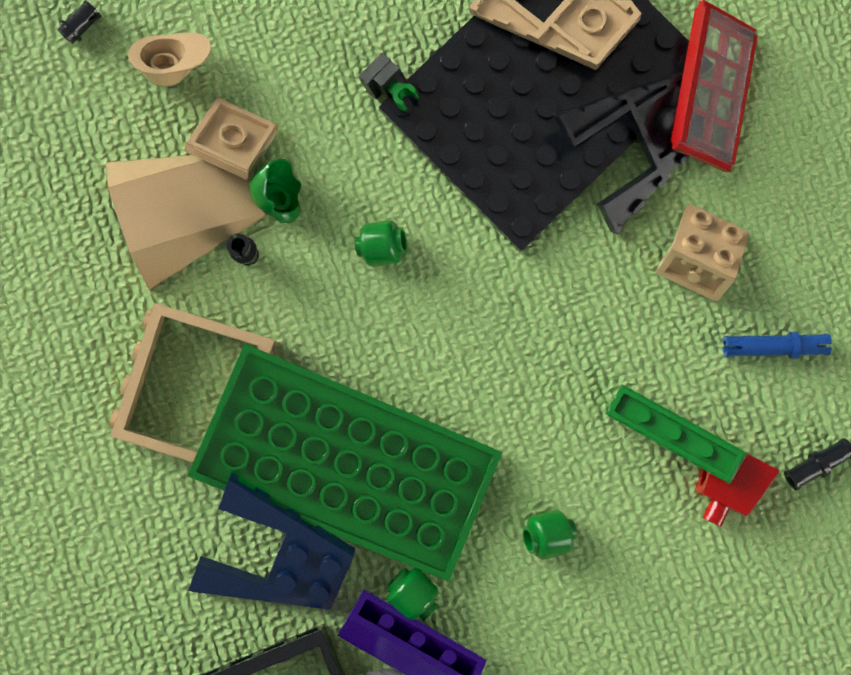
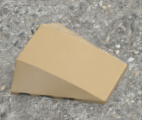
M193 155L106 163L108 190L128 250L150 291L160 285V282L185 269L188 264L197 258L213 251L216 246L227 240L230 236H236V234L267 216L255 205L250 195L249 183L254 176L253 172L249 179L246 180Z

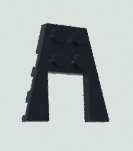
M678 72L553 115L567 144L575 147L623 114H627L651 168L597 203L612 233H620L625 221L632 214L636 215L645 206V200L657 187L661 188L668 181V175L672 170L689 158V156L673 150V143H671L683 73ZM695 97L694 105L701 108L697 98ZM692 113L689 135L701 139L704 123L703 117Z

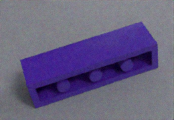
M364 589L337 635L405 675H481L487 661L416 619H408L395 607Z

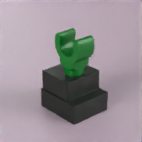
M383 53L358 76L366 91L376 100L381 94L388 99L393 97L397 107L402 111H407V107L402 101L405 96L411 95L415 99H419L414 86L405 84L407 81L400 67Z

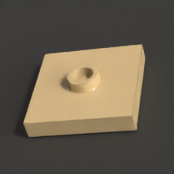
M217 97L186 142L185 152L248 180L277 134L278 124Z

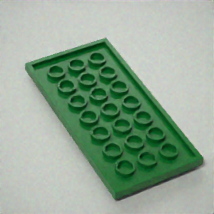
M244 343L187 476L225 491L231 473L239 476V482L252 490H255L257 487L270 495V501L286 511L288 508H291L300 514L299 519L316 528L318 525L334 536L449 582L503 452Z

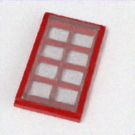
M706 0L699 1L698 8H695L671 143H673L672 149L723 172H731L737 155L758 35L755 28Z

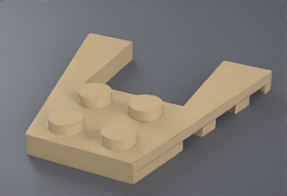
M475 0L469 6V13L595 70L639 22L642 15L632 0H564L544 23L515 0Z

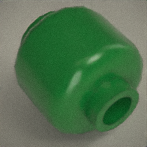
M393 220L365 224L360 230V236L355 238L357 256L363 257L365 263L370 267L399 263L402 255L407 253L408 245L405 230L403 227H398Z
M552 510L531 516L527 521V525L523 527L522 535L528 552L530 554L534 553L541 560L569 553L573 547V539L577 538V529L574 521L568 519L563 512Z
M407 568L402 569L386 586L389 590L387 602L410 620L420 617L424 621L438 607L434 602L438 595V588L419 569L414 568L410 571Z

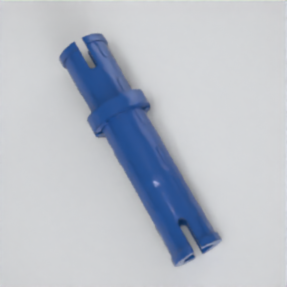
M789 332L788 335L724 336L722 344H726V346H736L722 347L725 358L788 355L791 359H798L800 355H830L832 350L831 347H826V345H818L832 344L829 333L799 335L798 332Z

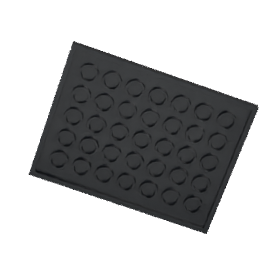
M564 0L515 1L544 23ZM632 0L642 13L641 19L595 70L473 16L406 80L405 84L414 86L419 99H415L411 95L405 96L402 99L407 107L405 112L397 107L393 97L387 98L379 106V111L521 253L638 139L625 113L575 147L569 146L553 115L678 72L683 73L689 40L648 0ZM704 55L699 76H702L713 65Z

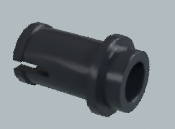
M85 0L66 21L61 20L59 22L61 26L57 30L73 45L76 41L81 42L82 38L80 36L102 16L93 5Z

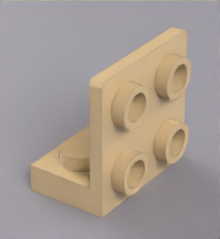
M688 204L684 210L673 244L660 261L656 274L718 302L736 279L749 232L703 209Z

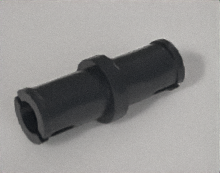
M239 233L236 234V238L233 235L230 236L226 247L231 258L237 263L250 266V262L255 264L259 258V251L255 242L251 238Z
M842 438L820 452H811L808 455V459L784 472L786 481L792 489L797 491L818 477L825 478L829 476L832 469L851 459V443L847 439Z

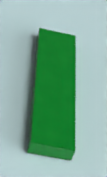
M623 384L605 413L607 416L728 484H731L748 454Z

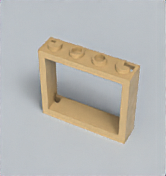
M154 303L153 308L147 310L143 319L142 328L145 329L142 341L136 343L132 352L131 360L135 363L131 375L127 374L123 380L120 393L124 396L120 408H115L112 413L109 426L113 430L110 437L193 462L197 454L196 450L129 430L165 317L256 345L257 349L271 355L275 354L278 342Z

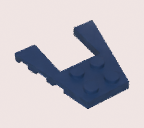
M231 473L218 509L285 532L284 538L267 578L201 556L188 591L331 610L354 557L355 548L318 525L315 529L299 519V513L291 508H288L286 511L270 501V495L257 487L255 490H252L238 481L239 476Z

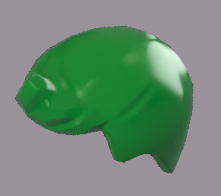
M282 158L275 159L266 164L252 177L249 183L250 195L259 209L265 214L274 217L280 223L291 224L298 218L300 213L298 194L302 186L301 181L295 177L292 164L288 160Z

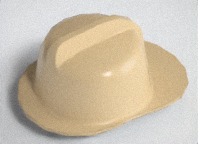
M198 33L147 36L137 40L130 47L128 57L131 65L141 71L149 82L158 86H172L191 72V69L203 64L210 55L211 45L204 35Z

